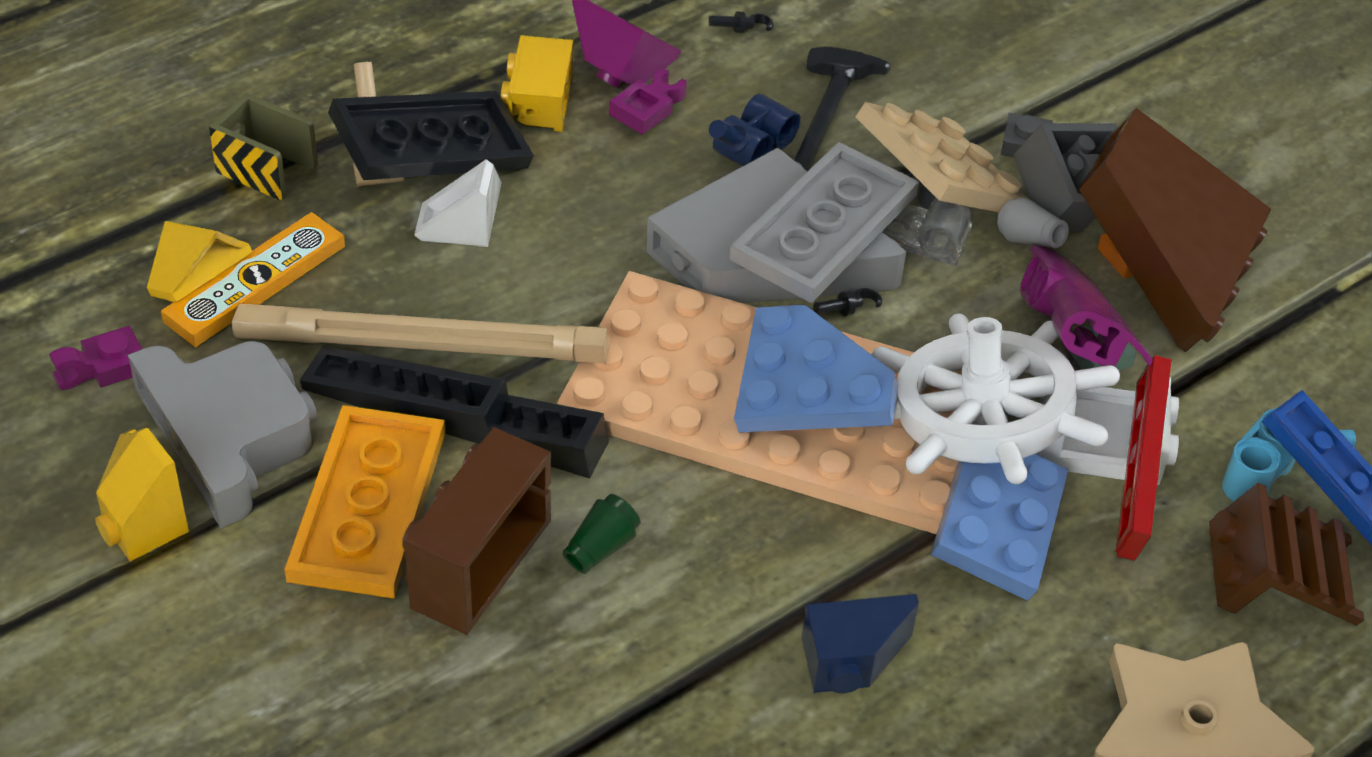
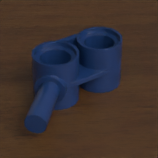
M757 94L748 102L741 118L730 115L724 121L715 120L710 124L709 133L714 138L713 149L715 152L743 167L776 148L782 150L789 145L799 129L800 115L763 94Z

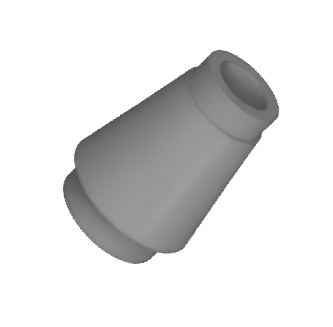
M1026 197L1007 201L1002 206L997 219L999 231L1011 243L1059 248L1065 243L1069 234L1068 224L1064 220H1061Z

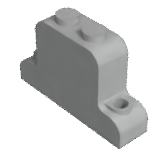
M256 341L244 342L193 363H184L181 358L177 357L174 351L164 346H151L128 355L136 392L220 528L242 520L251 512L253 506L251 492L258 489L257 476L298 460L307 455L311 450L310 422L318 418L315 405L306 391L299 393L296 389L292 371L284 358L277 360L265 344Z

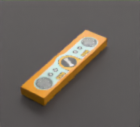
M310 212L252 250V253L184 298L162 309L163 323L196 348L232 324L239 303L260 305L345 247L344 234Z

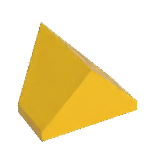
M165 221L148 280L147 290L152 297L177 302L251 254V247L248 243L219 231Z

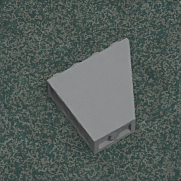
M779 148L772 150L648 217L646 252L685 287L740 303L800 298L729 260L730 245L807 171L800 163L791 159ZM881 232L819 296L839 295L840 292L844 291L855 293L858 289L862 288L874 291L898 288L902 282L906 251L894 239Z

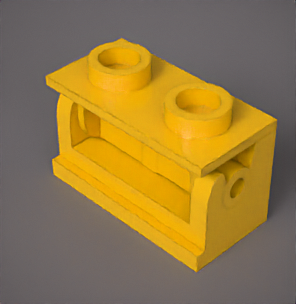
M520 35L517 53H509L507 79L510 82L503 81L501 88V99L514 121L515 116L518 115V121L522 124L553 128L554 132L563 131L573 78V40Z

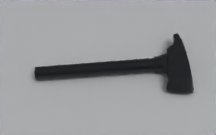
M824 46L810 49L807 57V70L821 75H829L831 80L794 159L807 172L811 168L846 87L854 79L860 80L872 74H887L890 71V64L887 61L862 52Z

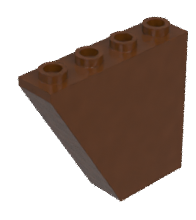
M1135 108L1111 133L1079 190L1179 348L1187 352L1201 339L1205 342L1210 341L1224 324L1225 319L1220 315L1237 296L1239 288L1235 284L1244 276L1253 263L1254 259L1249 256L1250 252L1257 248L1267 234V230L1263 225L1271 208L1138 108Z

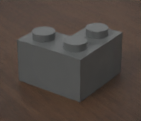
M1041 123L1013 155L1030 199L1061 220H1064L1068 224L1069 233L1083 232L1096 218L1079 188L1109 136L1117 128L1116 123Z

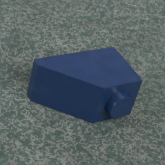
M917 594L806 604L801 638L814 693L828 691L849 693L858 688L870 687L911 638L919 604Z

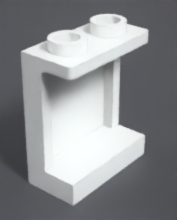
M1171 377L1169 379L1157 485H1160L1166 465L1174 466L1178 454L1179 436L1171 434V427L1174 428L1177 421L1179 398L1171 396ZM1108 387L1077 391L1076 412L1074 416L1105 427L1108 432L1106 443L1101 446H1093L1062 435L1055 443L1036 454L1068 469V472L1124 480L1136 391ZM1052 395L1040 397V403L1045 405Z

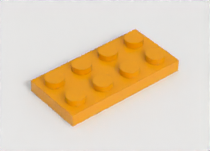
M342 405L284 569L287 583L395 599L406 564L402 540L410 523L414 519L420 518L445 437V420Z

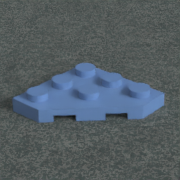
M806 305L758 307L755 310L734 420L738 432L891 426L894 421L898 384L894 371Z

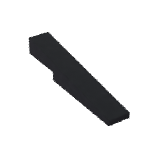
M326 346L321 347L300 379L303 390L361 408L445 420V434L480 444L491 429L495 427L550 451L551 467L589 479L609 443L604 413L508 395L506 382L501 379Z

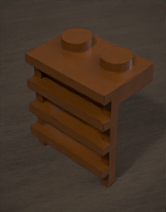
M1260 483L1255 484L1227 508L1219 511L1209 521L1217 607L1236 614L1272 587L1356 626L1364 621L1363 611L1355 608L1346 548L1352 544V537L1343 531L1341 521L1333 518L1328 523H1324L1318 520L1317 510L1309 506L1302 512L1294 509L1292 498L1283 494L1275 500L1267 495V487Z

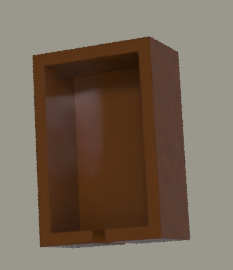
M495 427L491 429L480 445L476 443L471 446L464 458L461 469L451 481L446 480L440 485L431 507L421 519H414L405 531L402 547L405 549L407 571L405 581L408 584L410 609L468 635L551 522V490L547 489L551 484L550 451Z

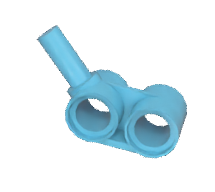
M1276 408L1269 409L1263 413L1260 419L1236 443L1222 480V489L1233 502L1257 483L1267 487L1268 495L1275 480L1279 476L1289 473L1294 466L1296 460L1261 422ZM1339 430L1355 448L1356 435L1354 430Z

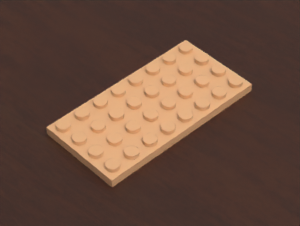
M629 271L599 325V327L608 328L609 350L606 363L579 362L557 404L604 413L607 434L937 535L959 461L939 456L923 473L918 475L910 473L906 468V460L920 444L913 440L906 432L900 419L894 420L891 426L738 432L734 416L755 310L758 307ZM842 332L871 355L878 347H886L908 356L914 353ZM962 369L954 371L955 373L962 375ZM929 385L922 394L944 390ZM954 411L941 412L937 414L945 418H948Z

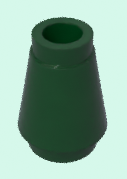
M609 494L604 500L597 499L569 541L568 546L562 551L564 558L574 569L586 574L592 567L598 565L636 537L635 529L641 523L640 517L628 502L615 494Z

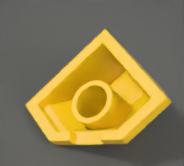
M148 427L138 431L130 429L120 434L96 491L101 515L95 517V522L106 544L109 547L118 544L131 562L188 533L189 530L173 459Z

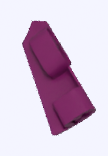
M1032 244L1030 252L1033 257L1023 275L1020 294L1029 308L1052 317L1053 327L1065 347L1072 353L1099 365L1115 366L1127 343L1130 342L1150 366L1153 359L1093 281L1071 261L1048 247ZM1087 320L1093 330L1098 333V337L1096 338L1091 330L1081 326H1077L1072 331L1071 326L1073 323L1082 325Z

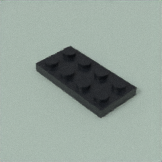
M497 91L335 98L332 100L328 110V114L363 180L467 173L486 159L494 165L496 171L527 169L534 157Z

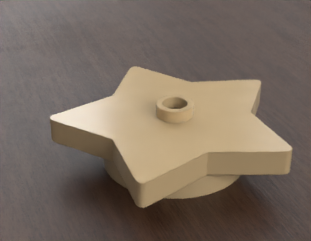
M1243 642L1187 661L1177 660L1123 644H1115L1113 646L1110 666L1122 711L1098 744L1093 757H1312L1314 753L1313 745L1260 701L1247 644Z

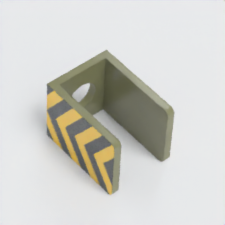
M245 93L209 126L216 173L275 199L282 200L286 196L282 157L309 169H314L318 165L313 122L251 94ZM238 122L240 124L239 134L231 131Z

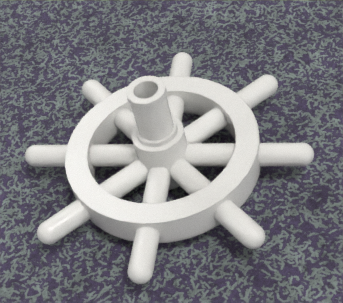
M958 313L949 319V328L952 335L944 336L924 345L911 356L886 347H878L872 353V356L895 373H898V391L894 420L900 419L906 432L913 440L920 444L906 460V468L912 474L918 475L923 473L939 456L968 463H1001L1006 479L1012 484H1020L1027 477V469L1022 458L1048 448L1062 435L1093 446H1101L1108 439V432L1105 427L1074 416L1076 412L1077 391L1115 385L1120 379L1119 370L1114 366L1107 365L1074 371L1068 359L1059 350L1051 346L1059 337L1052 321L1045 322L1035 333L1029 336L1002 330L1001 323L994 318L980 317L969 322L965 315ZM962 369V375L954 372ZM1023 372L1034 376L1030 378L1017 379ZM929 385L944 390L922 394ZM1052 395L1045 405L1030 400L1031 398ZM954 411L948 418H945L937 414L941 412ZM1009 415L1020 418L1009 423L1007 421Z

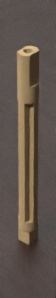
M240 303L232 320L234 337L240 339L313 344L335 343L540 357L590 363H606L609 350L608 328L547 326Z

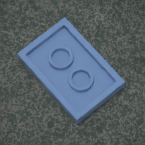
M1037 454L1022 458L1027 469L1025 481L1020 484H1012L1006 479L1001 463L981 464L959 461L931 555L1029 601L1039 587L1068 469Z

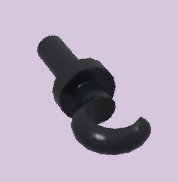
M736 11L734 16L710 15L708 20L709 26L733 27L735 33H743L745 28H753L754 23L767 25L766 31H770L773 28L772 19L760 13L746 17L745 12Z
M868 288L858 289L854 294L850 291H844L839 293L837 299L814 303L813 310L817 314L840 311L843 316L854 314L856 308L863 306L862 298L873 300L878 308L882 305V297L878 292Z

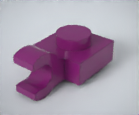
M129 325L81 340L82 351H78L73 347H62L49 353L56 369L53 372V377L60 390L74 388L82 382L93 378L96 379L98 385L102 388L133 378L128 355L142 350V347Z

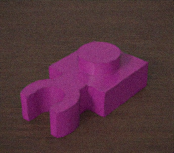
M661 69L654 74L653 82L650 85L638 80L609 101V115L644 135L672 114L673 104L685 98L687 81L681 79L676 84L668 85L669 70Z

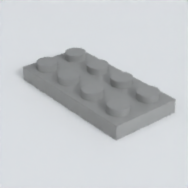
M838 142L730 245L729 260L813 303L917 196L919 181Z

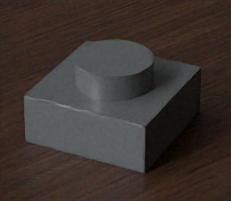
M1008 113L1001 155L1013 157L1041 123H1053V120L1037 118L1032 115Z

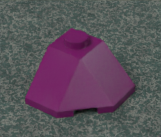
M572 0L584 60L599 68L596 76L617 88L621 86L623 81L630 85L638 80L646 83L657 71L666 68L678 59L681 50L589 0Z

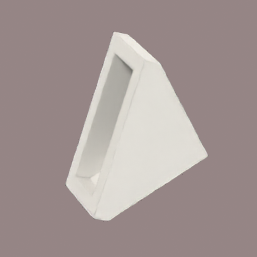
M487 159L424 201L421 206L414 236L421 241L488 247L501 188V180L494 165Z

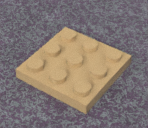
M868 102L864 103L856 115V118L939 201L999 213L1007 201L1026 197L1020 191L1022 184L1011 174L998 170L991 163L993 156L981 146L970 143L963 137L966 132L964 128L950 118L943 117L940 121L933 119L920 110H915L912 114L905 112L892 103H887L884 107Z

